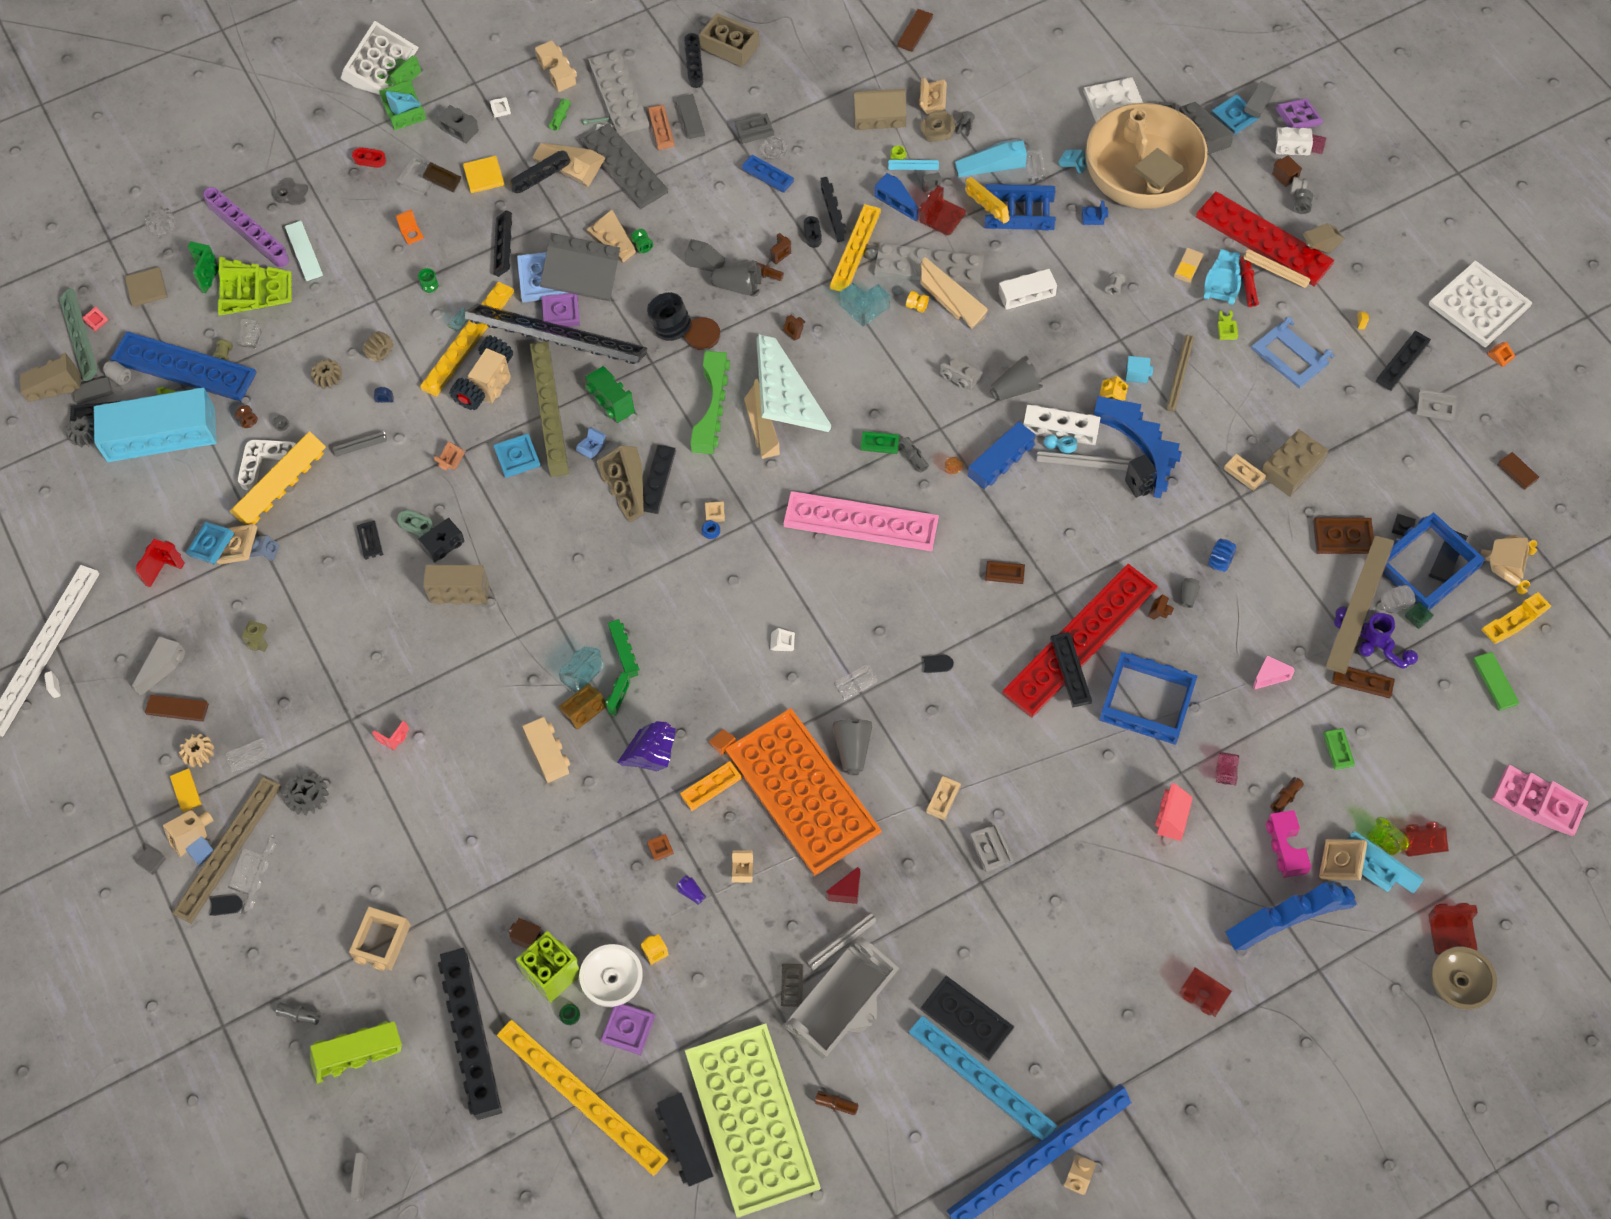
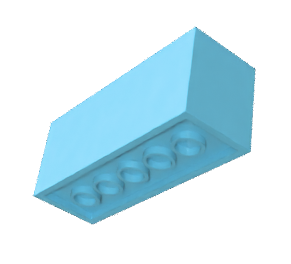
M194 388L187 391H176L169 394H158L151 397H140L134 400H123L116 403L94 406L95 445L108 463L217 444L215 406L205 388Z

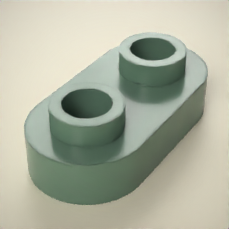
M411 510L402 511L397 518L402 529L419 536L434 528L430 518Z

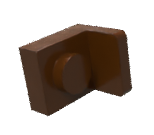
M781 233L777 234V244L770 249L771 261L775 265L791 254V241Z

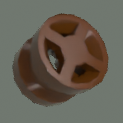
M248 405L241 406L234 413L235 418L240 421V425L243 428H250L258 421V417Z

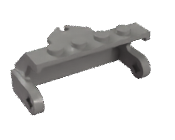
M862 937L855 943L856 948L860 952L850 945L783 1024L791 1034L811 1048L822 1059L829 1055L847 1032L861 1033L867 1029L866 1027L872 1026L869 1020L877 1019V995L899 970L893 962Z

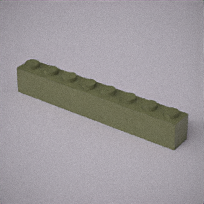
M548 342L530 344L550 475L551 477L569 474L549 344Z

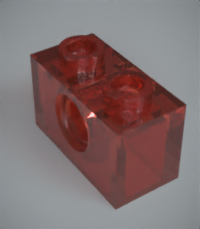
M1195 967L1179 994L1188 1003H1194L1201 1007L1200 1010L1206 1015L1216 1017L1232 991ZM1200 990H1205V991H1207L1208 994H1209V997H1207V998L1202 997V996L1200 995L1199 991H1200Z

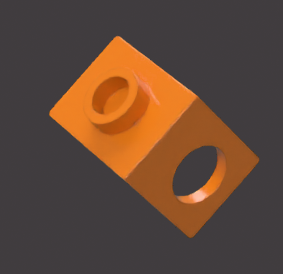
M412 209L396 215L399 229L408 245L424 239L416 224ZM410 232H417L415 238L408 237Z

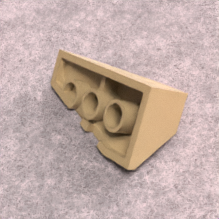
M540 143L532 157L533 159L541 162L558 151H566L570 158V163L558 172L587 187L590 186L605 160L604 156L591 149Z

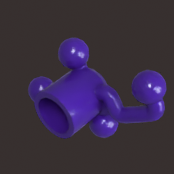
M1341 606L1335 612L1334 624L1339 629L1348 607ZM1377 613L1371 617L1369 623H1364L1360 636L1365 638L1366 642H1362L1358 647L1361 656L1369 657L1374 652L1373 646L1382 649L1384 656L1399 668H1407L1418 661V654L1414 650L1405 651L1402 655L1403 661L1392 653L1395 642L1390 637L1395 629V620L1391 615Z

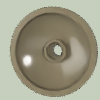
M1467 947L1447 949L1437 957L1432 966L1431 979L1434 989L1446 1003L1455 1008L1463 1010L1480 1008L1488 1003L1495 994L1497 987L1496 972L1490 961L1474 949ZM1457 980H1461L1463 985H1459Z

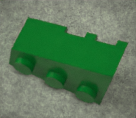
M604 366L585 376L586 390L589 394L593 393L597 404L605 408V412L610 419L613 418L616 423H619L635 413L632 392L629 390L625 392L622 389L624 387L621 382L617 383L614 380L615 376Z

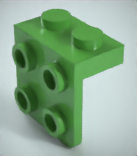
M412 55L407 61L402 58L394 59L396 65L393 70L387 71L388 78L385 83L389 86L393 83L394 86L409 80L412 82L422 72L418 58ZM388 63L386 66L392 67L393 65ZM377 75L380 79L385 78V75Z

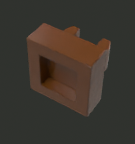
M791 314L786 317L783 331L795 341L801 336L805 320L801 317L796 319Z
M1162 594L1155 599L1148 617L1155 620L1159 616L1165 619L1168 615L1171 616L1174 608L1167 605L1169 598Z

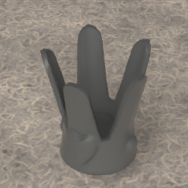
M964 111L962 113L961 119L955 125L956 127L960 123L957 134H960L964 126L967 125L966 136H969L973 120L975 119L972 112Z

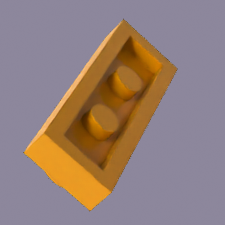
M729 761L681 792L680 796L689 809L694 811L742 778Z

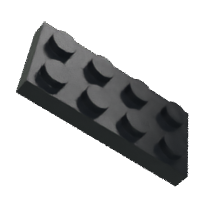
M947 975L921 1006V1011L987 1061H990L1015 1027Z

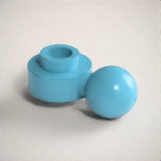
M1051 434L1045 437L1044 445L1048 449L1059 447L1061 452L1070 454L1077 449V439L1071 436L1058 439L1055 435Z

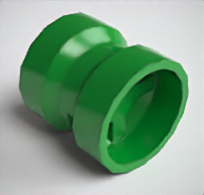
M638 229L631 234L630 239L636 245L639 253H647L653 248L654 243L648 237L645 229Z
M430 268L422 269L418 274L421 289L426 293L436 291L439 285L434 270Z

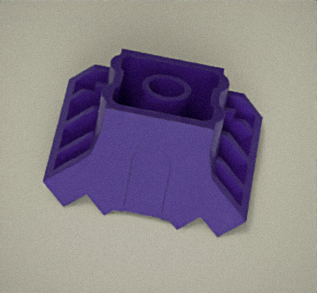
M661 721L644 726L643 729H639L617 763L621 766L639 767L656 772L667 768L676 728H672L669 723Z

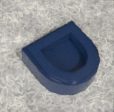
M378 387L374 390V400L376 403L394 402L393 392L389 388Z

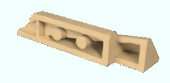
M926 257L922 259L920 264V284L957 320L962 317L968 326L973 329L985 318L988 309Z
M756 379L753 387L744 398V403L757 447H760L761 458L764 459L780 455V450L772 420L762 418L760 386L758 379Z

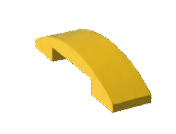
M1537 592L1526 599L1522 605L1502 618L1490 622L1481 630L1494 644L1499 643L1532 623L1545 613L1551 605Z

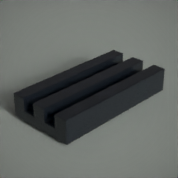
M371 521L356 525L365 560L369 559L370 556L374 558L378 554L380 556L384 555L376 522ZM370 526L373 527V532L378 548L376 550L374 549L369 528ZM363 528H365L370 546L369 552H367L365 540L362 532Z

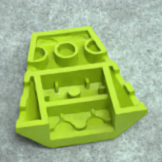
M219 256L220 293L218 316L292 302L291 271L272 267L262 268L258 264H243L242 261H229L225 257Z

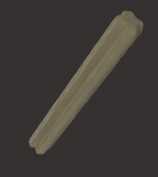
M1185 335L1166 405V410L1174 412L1176 410L1194 337L1190 335Z

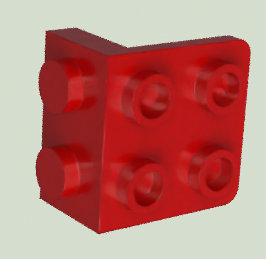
M153 539L151 544L146 547L142 559L137 562L136 573L145 586L151 587L164 564L182 569L185 562L173 543Z

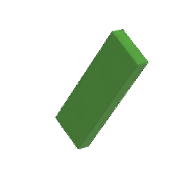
M1493 652L1474 657L1473 662L1499 711L1517 706L1519 700Z

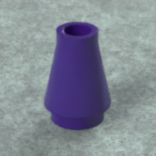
M686 875L676 885L680 894L689 898L697 905L706 898V895L699 888L693 877L690 878Z

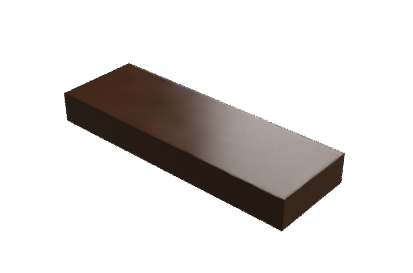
M918 9L899 39L897 47L913 52L933 19V14Z
M1348 667L1346 674L1334 671L1331 684L1390 699L1395 679Z
M150 695L145 713L150 716L204 722L209 704L207 701Z

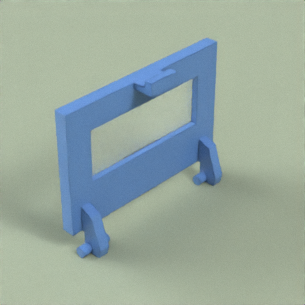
M1285 317L1283 323L1278 324L1256 342L1251 349L1295 386L1301 388L1329 364L1327 358L1331 357L1333 359L1334 355L1332 350L1327 349L1324 351L1325 354L1323 356L1320 355L1287 327L1289 324L1293 326L1295 323L1292 321L1293 318Z

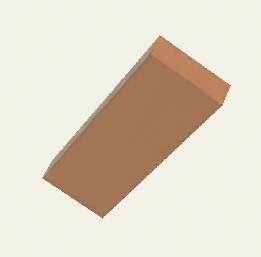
M664 104L648 107V114L658 150L675 147Z

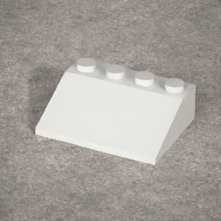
M374 21L345 66L341 79L355 88L380 95L379 90L391 87L385 81L388 78L387 71L393 70L396 65L394 59L402 58L407 61L412 55H415L419 47ZM388 63H391L393 66H392V67H388V66H386V65H387ZM377 75H385V78L380 79Z

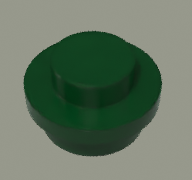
M574 1004L564 1005L559 1012V1018L565 1025H574L580 1019V1010Z

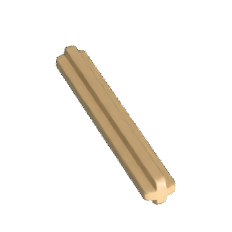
M1250 249L1244 254L1243 258L1304 288L1310 282V278Z

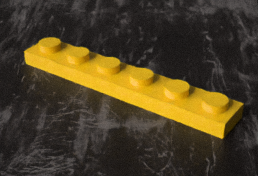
M864 204L831 281L830 289L847 294L864 250L881 214V208Z

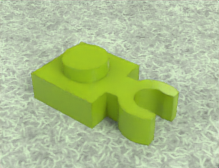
M1229 310L1228 316H1224L1222 311L1219 312L1217 324L1219 340L1238 339L1237 322L1231 321L1233 317L1232 310Z

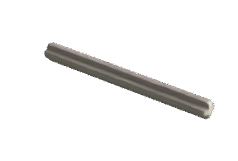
M1048 451L1037 452L1038 462L1126 471L1129 461H1131L1127 459Z

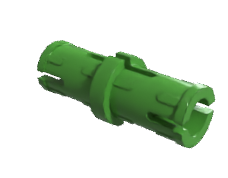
M562 98L557 109L554 110V116L549 123V127L552 130L558 131L562 121L566 119V112L571 105L568 99L564 101V98Z

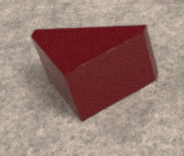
M855 868L826 891V899L831 902L858 904L860 868Z

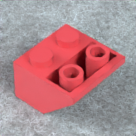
M1171 783L1170 789H1165L1155 826L1158 827V835L1181 841L1193 797L1174 783Z

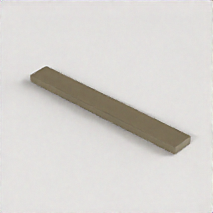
M1375 535L1326 664V669L1346 674L1392 551L1394 540Z
M264 776L261 778L172 914L192 924L280 790V784Z

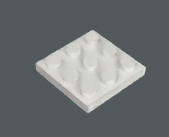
M1133 77L1084 87V94L1096 122L1106 113L1118 107L1143 103Z

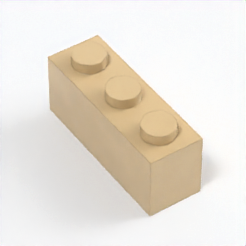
M542 717L522 726L547 783L570 774L568 770L570 762L566 754L562 756L560 752L563 747L559 738L554 739L553 737L555 730L552 723H547L545 717Z

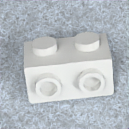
M1277 127L1276 154L1310 155L1313 144L1312 129Z

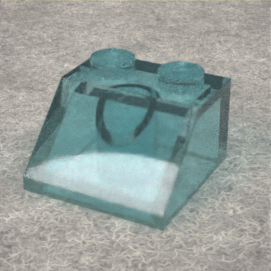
M584 646L581 650L576 651L572 660L561 667L558 673L560 681L575 693L590 683L604 668L600 650Z

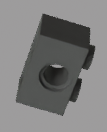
M451 105L437 117L441 130L465 144L479 131L477 120L472 115H467L461 109Z

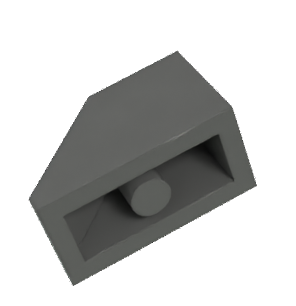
M691 239L685 252L686 264L688 266L710 272L723 267L725 258L708 243Z

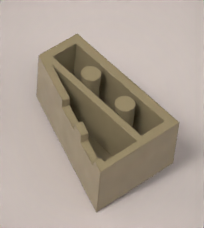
M66 352L61 354V358L55 361L52 359L47 361V365L41 368L36 366L20 374V391L28 402L72 393L75 389H80V371Z

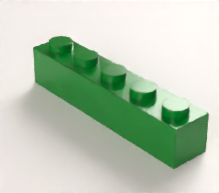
M619 619L609 622V630L624 672L629 674L630 678L638 676L640 669L638 663L635 664L634 662L636 658L634 653H631V644L627 642L629 640L628 635L623 631L625 630L624 624L620 623Z

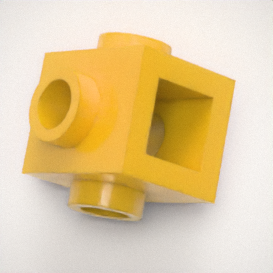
M1118 376L1102 381L1099 396L1125 401L1128 385Z

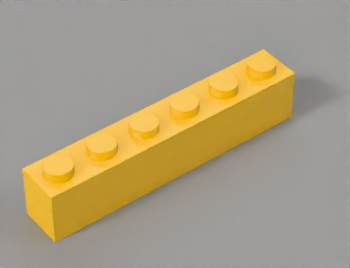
M309 431L229 512L243 525H255L260 520L258 515L262 511L266 513L273 506L271 502L275 498L279 500L286 493L284 489L288 485L292 487L299 480L297 476L301 472L305 474L312 467L310 463L314 459L318 461L324 455L322 451L326 446Z

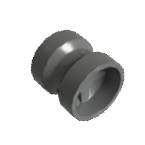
M1307 189L1298 190L1295 195L1294 211L1299 214H1307L1312 209L1313 193Z

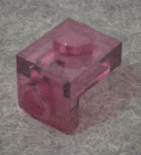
M1219 753L1216 765V783L1236 786L1239 755Z

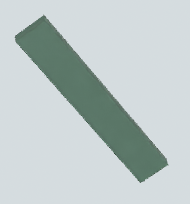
M68 288L61 296L60 303L83 381L89 382L98 369L75 291Z

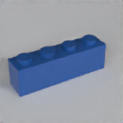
M1020 421L1017 422L968 467V477L983 489L988 485H993L999 475L1005 474L1009 470L1010 465L1014 462L1017 463L1026 451H1030L1034 447L1036 434Z

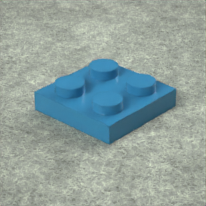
M1237 94L1211 112V115L1232 131L1234 135L1259 120V118L1243 111L1247 103Z
M529 434L493 445L505 478L540 467V462Z
M205 522L185 553L192 558L215 565L230 542L234 532L228 528Z

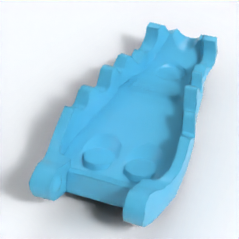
M1224 249L1220 250L1218 259L1215 261L1212 269L1209 270L1205 280L1204 299L1209 300L1211 297L1228 301L1230 305L1235 303L1241 286L1238 264L1240 253L1229 252Z

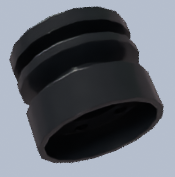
M673 292L662 293L653 298L648 304V316L657 335L661 339L674 341L682 338L691 329V318L682 298L678 294Z

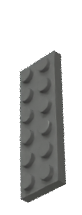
M609 123L581 139V144L586 149H591L605 157L601 166L640 210L668 193V188Z

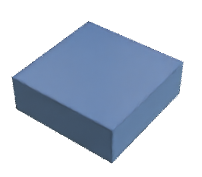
M202 836L186 848V851L198 865L209 858L214 851Z

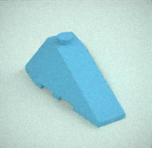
M1021 139L1000 141L955 161L958 177L1026 167L1027 152L1024 141Z

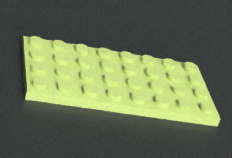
M763 1024L685 1050L736 1217L738 1218L820 1190L821 1187L767 1025Z

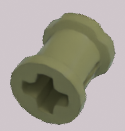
M220 339L216 343L217 349L212 357L228 361V354L232 350L233 345L227 340Z

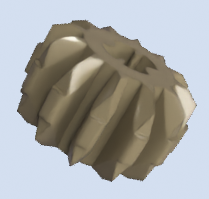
M384 332L372 333V336L368 337V340L364 342L363 353L369 360L371 359L375 362L384 360L389 352L392 351L393 340Z
M321 358L320 363L315 362V367H311V378L317 387L321 386L325 389L329 386L332 389L333 384L338 385V381L342 380L341 367L330 358L326 361Z

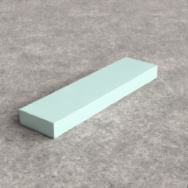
M302 221L285 226L306 281L323 276Z

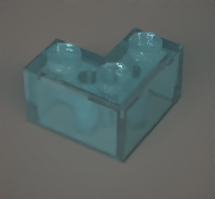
M852 283L840 291V305L857 322L865 326L890 308V294L879 284L864 293Z

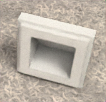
M506 97L490 101L494 118L511 114Z
M780 628L774 630L771 633L770 650L793 651L795 633Z

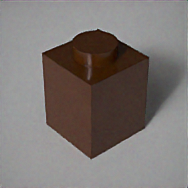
M1287 155L1274 163L1272 175L1287 187L1292 184L1293 177H1298L1299 179L1302 168Z
M518 918L517 922L513 923L509 929V937L512 943L526 949L544 934L540 926Z

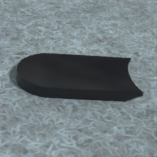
M947 655L922 657L925 663L924 673L948 672L954 665L953 659Z
M239 896L210 898L212 904L210 916L234 914L243 907V901Z

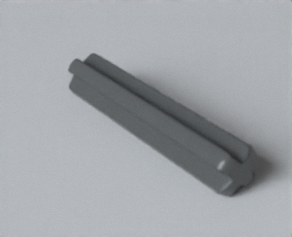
M381 431L333 446V452L338 457L385 442L387 437L385 432Z

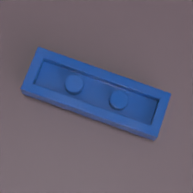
M753 154L742 165V170L783 193L794 182V177Z

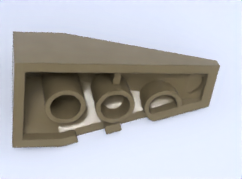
M620 446L597 460V464L604 483H608L612 496H616L620 509L627 520L632 522L644 515L642 463L637 447Z

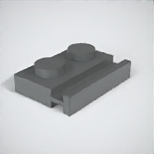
M767 113L735 121V127L742 144L774 136V129Z

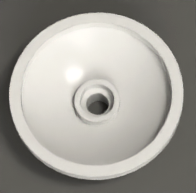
M616 944L603 945L590 952L584 959L579 973L580 985L584 994L592 1002L605 1007L619 1006L632 999L638 992L643 978L642 966L638 957L630 949ZM615 977L616 981L611 983L609 979Z

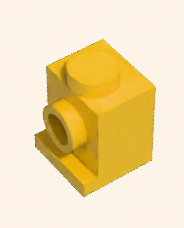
M659 934L655 936L650 935L641 943L640 948L650 965L669 955L667 947Z

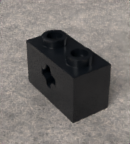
M1146 454L1129 461L1125 482L1136 498L1151 493L1157 474L1156 469Z
M449 517L418 538L421 548L434 563L443 559L449 552L459 548L465 542L462 532Z

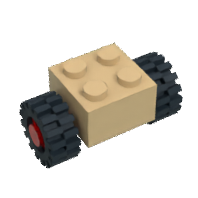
M486 336L479 346L478 351L481 357L469 373V380L458 378L449 390L451 398H454L455 402H459L460 406L462 404L464 408L468 407L469 410H476L483 400L493 404L495 399L499 398L505 384L507 385L510 381L511 375L508 369V362L513 356V350H511L510 346H507L506 342H502V339H497L496 336Z

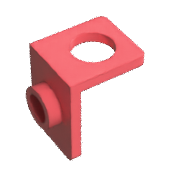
M402 721L390 739L376 731H373L372 734L376 741L395 750L399 743L401 744L405 740L409 727L405 721Z

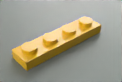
M972 177L965 179L967 186L965 190L969 197L971 196L1003 224L1010 221L1007 205Z

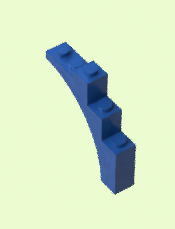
M1098 396L1094 416L1100 417V423L1108 425L1129 437L1142 450L1144 455H1147L1157 471L1153 497L1161 498L1162 492H1166L1168 487V481L1165 480L1166 476L1170 475L1171 468L1175 467L1176 462H1180L1182 451H1178L1180 443L1161 440L1162 431H1159L1160 423L1142 420L1144 412L1140 411L1141 404Z
M1322 883L1305 895H1293L1275 907L1260 909L1225 931L1234 951L1246 950L1269 936L1305 920L1329 912L1353 908L1357 905L1355 895L1348 886Z

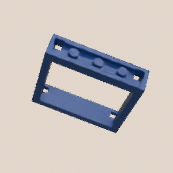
M1434 512L1428 517L1421 518L1418 522L1419 525L1415 528L1410 527L1401 540L1397 538L1394 541L1383 572L1389 580L1425 613L1476 572L1485 560ZM1429 528H1432L1468 563L1425 598L1388 562Z
M1121 652L1099 721L1176 745L1197 675L1188 673L1187 670L1175 669L1171 665L1156 663L1152 659L1137 657L1133 653L1130 655ZM1123 667L1187 687L1175 728L1110 708Z

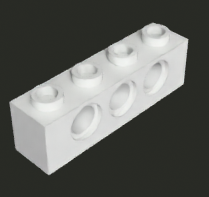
M1027 405L1023 425L1037 436L1046 437L1052 434L1058 439L1071 436L1076 438L1078 443L1095 445L1100 417L1091 414H1079L1074 411H1062L1056 408H1044L1038 405Z

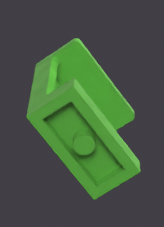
M411 80L379 90L382 103L394 130L427 120L421 105L418 108L397 115L390 110L386 96L387 91L411 94L419 101Z

